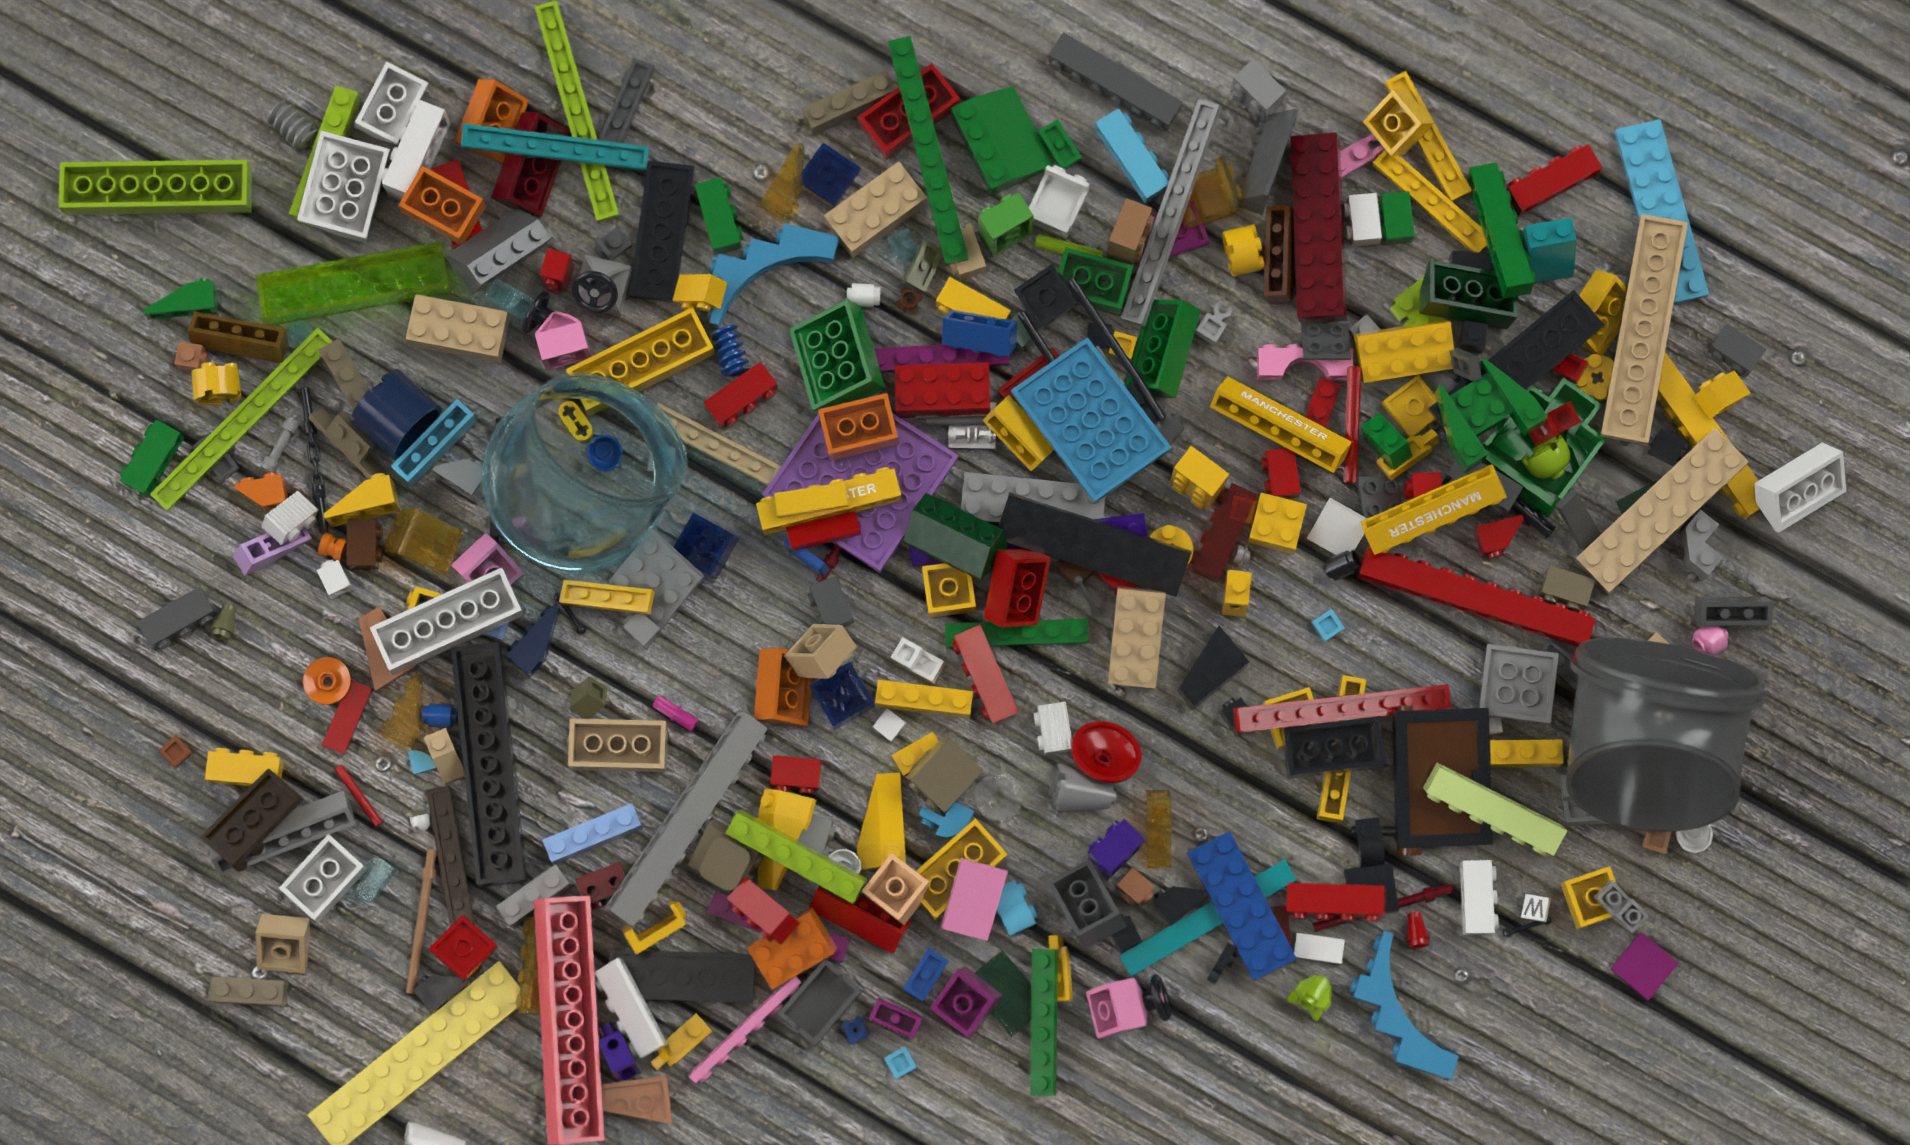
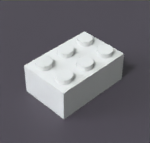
M328 834L279 889L314 921L319 923L367 871V868Z

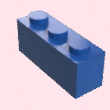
M950 310L943 318L942 344L949 345L953 349L965 348L971 349L975 353L987 352L997 357H1006L1016 348L1017 321Z

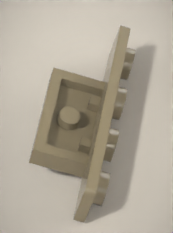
M325 409L310 414L309 419L314 423L315 427L321 430L330 439L331 443L337 446L347 456V459L363 472L366 478L371 479L372 475L378 473H385L387 475V471L369 454L375 444L343 412L337 414L335 418Z

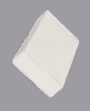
M1296 933L1294 954L1296 958L1342 964L1345 940Z

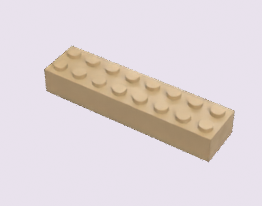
M1714 428L1576 557L1575 562L1592 579H1596L1595 582L1609 595L1734 478L1749 461Z

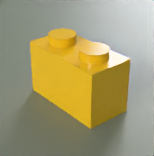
M679 274L673 301L680 304L683 310H688L692 307L694 310L699 309L710 312L711 309H721L728 282L712 274Z
M1734 370L1727 375L1722 372L1712 380H1707L1699 386L1701 391L1693 397L1708 418L1712 419L1738 404L1751 392Z

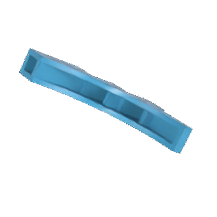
M785 223L783 230H778L776 243H779V245L752 238L750 245L746 244L744 248L743 258H746V260L718 254L717 260H712L710 273L728 283L721 309H711L707 313V320H710V328L720 329L725 314L734 299L748 284L762 274L780 266L797 262L834 264L840 243L839 237Z
M1383 931L1381 936L1376 935L1372 949H1375L1376 953L1374 959L1369 958L1366 972L1369 973V976L1360 974L1358 979L1353 978L1349 990V992L1353 993L1352 999L1379 1008L1378 1011L1374 1010L1370 1024L1374 1025L1372 1031L1400 1040L1399 1043L1395 1042L1391 1056L1395 1057L1393 1063L1450 1081L1453 1078L1459 1056L1441 1049L1425 1038L1411 1024L1402 1010L1394 992L1390 975V948L1393 933Z

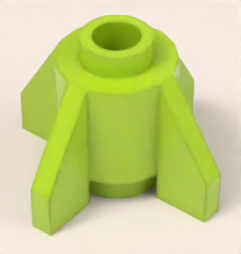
M1312 975L1301 981L1296 989L1290 993L1287 1000L1290 1003L1300 1004L1304 1009L1310 1011L1309 1013L1313 1020L1318 1021L1323 1011H1327L1331 1005L1332 987L1330 981L1322 975Z

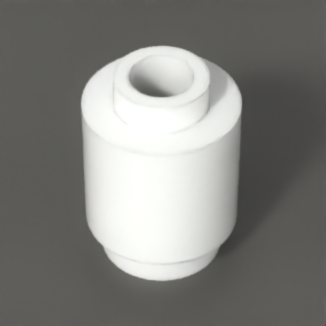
M852 283V288H847V299L860 307L874 308V305H880V287L875 286V284Z

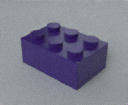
M1125 819L1121 822L1116 820L1107 829L1103 840L1098 837L1089 846L1087 860L1090 859L1094 868L1108 881L1142 848L1145 839Z

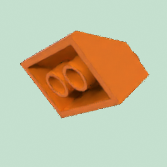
M478 79L454 143L461 146L462 126L464 123L515 130L520 113L525 112L529 100L495 79ZM466 149L471 153L503 163L506 156L505 153Z
M783 648L760 649L754 718L757 721L770 724L808 726L812 678L799 677L784 656L789 650Z

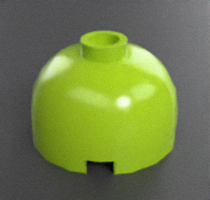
M1559 435L1558 439L1554 436L1533 448L1534 454L1529 457L1527 453L1521 459L1531 475L1541 479L1552 477L1554 480L1565 473L1564 468L1569 464L1570 451L1562 435Z

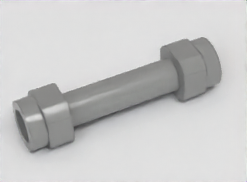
M287 417L282 425L284 430L270 456H265L262 469L274 473L279 466L277 461L291 435L296 434L300 423Z

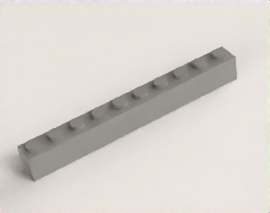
M737 712L605 906V911L626 926L634 927V925H638L645 915L644 910L648 904L651 905L657 899V891L662 884L665 885L669 881L674 866L680 864L684 859V851L688 845H692L699 836L697 832L702 825H706L709 822L714 807L724 800L726 789L737 781L739 777L738 772L741 767L749 763L754 748L764 741L766 737L764 733L768 729L747 712Z

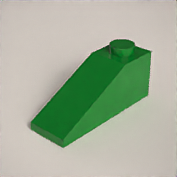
M208 278L196 279L195 282L187 283L143 309V314L148 320L193 316L194 312L218 314L217 286Z

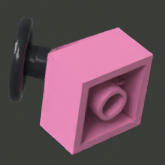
M543 291L535 298L528 309L522 324V330L524 333H530L537 324L541 325L536 331L535 337L546 371L576 364L590 358L591 353L581 321L569 314L554 312L547 308L550 295L547 291Z
M1157 974L1152 975L1150 979L1151 990L1146 992L1142 991L1135 978L1111 982L1086 991L1097 1039L1122 1034L1146 1026L1147 1015L1150 1010L1156 1009L1163 1021H1169L1171 1007L1162 978Z

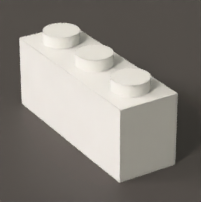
M1492 860L1462 861L1460 863L1463 935H1492L1495 933V929H1498V914H1494V905H1497V890H1493V881H1496V867L1492 866Z

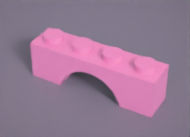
M1273 344L1263 345V348H1259L1257 352V381H1281L1285 371L1297 363H1310L1317 366L1329 380L1347 381V368L1353 366V348H1350L1351 360H1303V348H1300V345L1291 344L1287 345L1286 348H1277Z

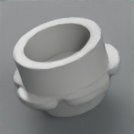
M1237 544L1233 549L1231 562L1236 563L1237 567L1247 564L1251 552L1246 544L1243 546Z

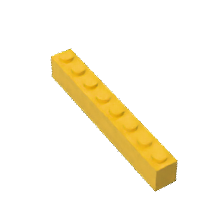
M1665 352L1656 402L1659 401L1663 406V413L1669 421L1673 420L1678 427V434L1689 442L1692 446L1691 450L1714 428L1730 442L1714 418H1708L1693 397L1696 395ZM1748 465L1720 490L1724 497H1729L1733 503V510L1739 517L1742 516L1744 520L1760 510L1756 504L1754 483L1759 480Z

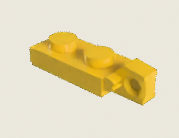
M1433 429L1423 436L1420 434L1415 436L1413 434L1406 439L1413 457L1397 469L1393 470L1381 457L1376 461L1377 466L1390 480H1393L1433 451L1432 448L1440 442L1437 433Z
M1062 935L1049 936L1048 949H1058L1057 1003L1073 1001L1068 948L1063 946Z
M696 1013L666 1039L668 1045L657 1050L659 1055L651 1062V1065L658 1071L666 1063L670 1067L675 1063L677 1064L713 1031Z

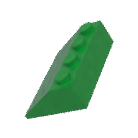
M1014 86L973 97L951 107V118L991 196L1045 172L1047 165L1054 166Z
M847 299L789 329L812 411L816 412L818 409L864 399L885 389L864 314L859 305Z

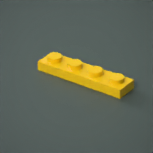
M563 580L559 603L569 606L650 615L655 592L652 589Z

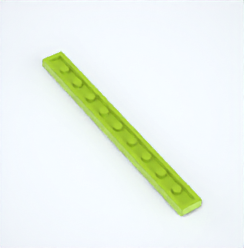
M557 0L534 6L572 137L597 140ZM580 163L597 223L620 217L605 166Z
M319 328L312 332L150 495L166 511H169L322 359L318 349L331 343L332 340Z

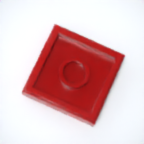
M462 914L428 949L456 976L465 982L498 946Z

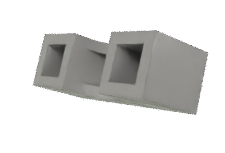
M555 864L496 907L509 926L514 928L533 915L534 900L556 898L572 886Z

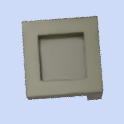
M591 677L586 678L571 690L569 708L585 718H590L606 705L607 687Z

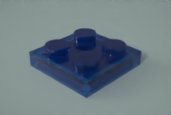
M822 143L796 180L799 184L836 207L861 172V167L825 143Z

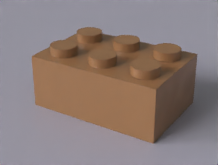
M1128 198L1125 199L1109 239L1106 258L1133 266L1135 263H1140L1144 252V243H1148L1155 218L1151 216V207Z

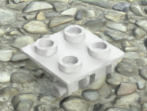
M990 402L991 411L996 407V402ZM960 415V416H987V415ZM987 425L949 426L948 448L995 449L996 434Z

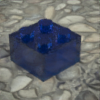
M693 512L674 548L696 569L716 580L739 538Z
M851 662L838 668L832 677L828 679L821 678L809 685L812 695L834 731L875 707L874 700Z

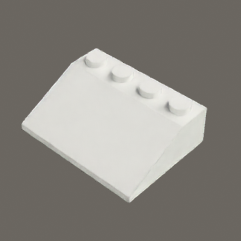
M321 131L297 221L344 238L366 243L382 185L381 176L387 166L390 149Z

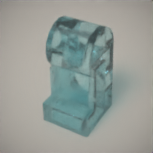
M373 855L369 861L374 866L366 880L361 881L356 888L358 897L366 902H373L379 898L397 868L376 855Z

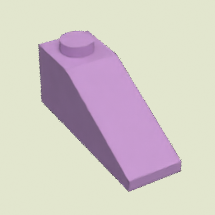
M304 527L300 530L299 536L294 541L290 542L288 540L280 545L272 535L266 533L240 544L233 557L244 576L270 565L304 545L312 537Z

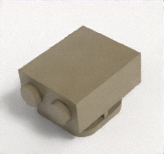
M944 736L933 749L928 750L912 767L906 779L911 782L908 785L911 790L917 795L922 793L927 798L925 803L936 812L939 809L945 813L984 770L950 737Z
M714 818L708 824L688 866L696 869L703 878L724 890L734 891L745 877L751 881L753 880L754 875L751 872L754 867H759L764 855L725 834L729 826Z

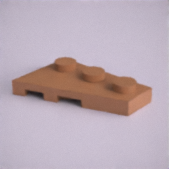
M667 1076L601 1084L603 1111L673 1124Z

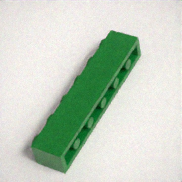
M1497 162L1470 167L1467 182L1472 190L1471 195L1503 298L1531 294L1533 285L1536 284V275L1534 270H1530L1529 267L1530 256L1523 247V233L1521 230H1518L1516 225L1517 214L1510 206V192L1506 191L1504 187V173L1499 171Z

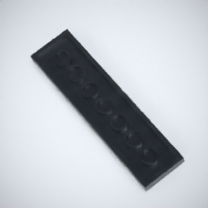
M1573 290L1488 359V361L1522 388L1528 390L1605 325L1577 292ZM1465 378L1448 392L1449 396L1473 381ZM1436 402L1428 411L1444 429L1438 403Z
M1009 492L998 528L1004 530L1007 543L1043 553L1047 556L1143 587L1163 591L1174 597H1177L1192 552Z

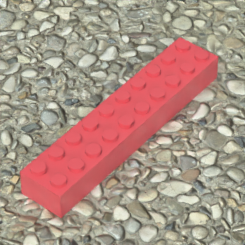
M590 896L534 900L548 1144L604 1141Z

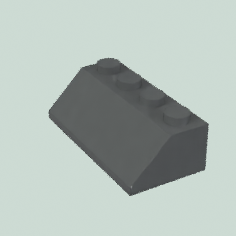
M516 208L446 254L445 258L472 294H474L542 249L552 237L537 218Z

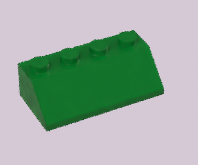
M1184 300L1153 301L1146 324L1141 326L1132 357V364L1143 378L1153 396L1158 398H1176L1201 310ZM1129 374L1126 378L1125 387L1133 383Z

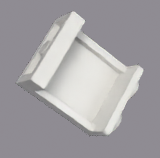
M1047 165L1045 174L1028 208L1034 215L1033 225L1067 239L1087 196L1090 184L1082 176H1071L1065 173L1066 171L1059 166L1054 165L1051 167Z

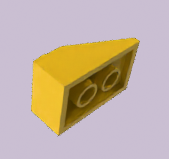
M385 473L374 474L371 476V479L362 482L326 511L324 518L331 527H337L347 524V519H371L401 512L396 485L389 475H385Z

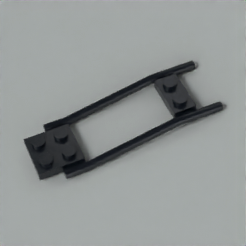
M1051 264L1014 289L1026 311L1018 315V318L1048 364L1056 358L1038 330H1041L1081 303L1133 380V383L1126 386L1127 390L1140 407L1147 402L1158 422L1166 418L1143 378L1075 277L1066 283L1055 264Z

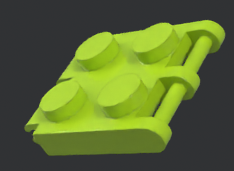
M1424 276L1393 299L1394 305L1389 311L1399 323L1405 318L1408 320L1403 326L1446 319L1419 314V292Z

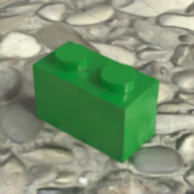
M1410 191L1381 194L1378 201V209L1382 220L1380 227L1382 238H1384V245L1413 242L1415 233Z
M1380 413L1361 426L1367 444L1393 470L1413 457L1408 441Z

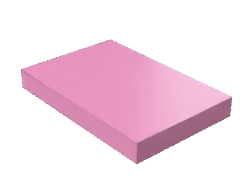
M961 858L941 928L988 941L1008 871Z

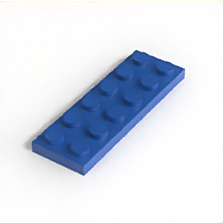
M1230 831L1187 852L1253 982L1297 960Z

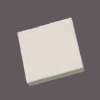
M1329 498L1307 539L1335 555L1346 550L1349 552L1355 551L1364 535L1361 521L1367 518Z

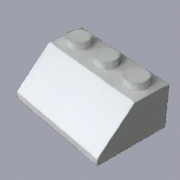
M386 61L355 121L354 128L375 139L397 145L402 128L407 126L410 120V110L421 99L428 82Z

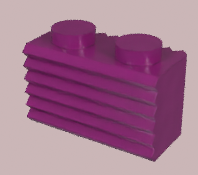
M881 998L877 999L869 1017L871 1022H875V1025L879 1024L884 1029L888 1027V1030L897 1032V1035L901 1033L902 1036H906V1039L910 1037V1040H914L923 1020V1017Z

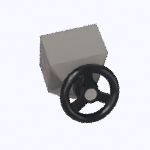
M585 255L580 275L575 278L572 284L575 306L592 313H606L621 317L631 282V266Z

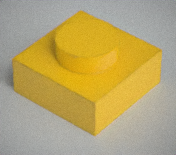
M1115 331L1114 337L1131 361L1137 337ZM1110 348L1108 355L1116 357V355Z

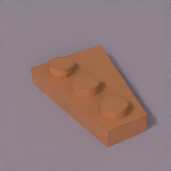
M380 607L359 618L375 692L417 668L416 665H413L394 675L388 670L370 629L371 626L387 620Z

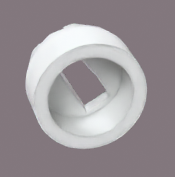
M428 813L409 818L412 828L417 832L426 831L430 825Z

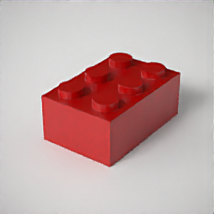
M1026 548L997 550L983 618L1000 627L1038 625L1051 557Z

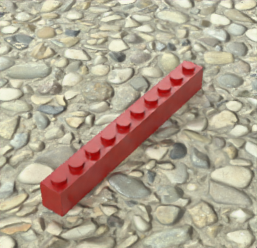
M1367 547L1357 576L1359 579L1578 647L1583 641L1590 640L1596 618L1590 617L1591 614L1583 610L1574 612L1568 610V606L1560 603L1548 604L1545 603L1544 598L1538 596H1531L1529 598L1523 596L1521 591L1511 588L1507 591L1499 588L1500 585L1494 582L1486 581V583L1476 581L1477 578L1474 576L1463 574L1462 577L1454 574V571L1449 568L1440 567V569L1431 567V563L1427 561L1408 560L1409 557L1401 553L1392 555L1385 552L1374 555L1370 547Z

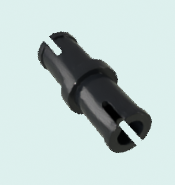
M1521 497L1510 508L1518 515H1523L1526 521L1525 524L1528 526L1532 525L1546 539L1556 529L1555 525L1551 524L1540 514L1541 511L1533 509Z

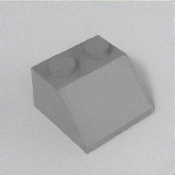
M469 459L436 465L432 469L438 480L476 504L479 503L493 482L490 471L487 469L488 467L478 460L472 462Z

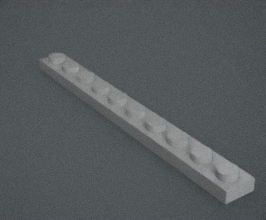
M1201 99L1197 101L1121 319L1141 326L1146 324L1222 109L1219 104Z

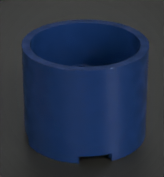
M394 369L381 378L383 383H379L372 391L368 390L351 416L354 418L352 423L393 460H397L440 417L442 407L402 371Z

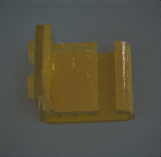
M1224 156L1215 159L1214 169L1198 174L1189 202L1194 200L1198 213L1194 214L1188 202L1183 216L1185 228H1193L1200 224L1209 223L1234 215L1239 211V197H1242L1241 189L1238 183L1234 184L1231 163H1226Z
M402 509L399 511L394 520L395 527L393 532L386 538L384 552L392 556H401L423 567L432 568V571L446 575L464 531L417 509Z

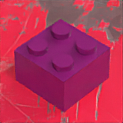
M964 966L954 973L930 1009L969 1038L976 1034L1003 995Z

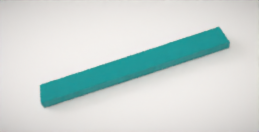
M466 123L462 126L461 148L642 171L647 170L648 146Z
M1285 859L1254 877L1265 899L1287 887V883L1297 881ZM1210 902L1119 955V958L1130 977L1220 926L1223 922L1213 903Z

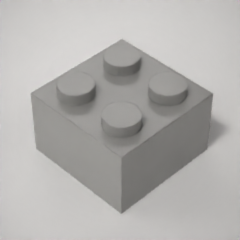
M1254 59L1233 77L1230 90L1232 98L1238 104L1242 103L1248 108L1247 112L1254 120L1259 119L1263 122L1267 120L1268 115L1275 113L1283 105L1286 90Z

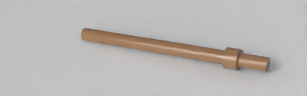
M427 849L425 868H422L421 871L423 881L406 993L415 994L414 989L417 986L416 982L419 973L432 880H435L436 876L434 866L437 850Z

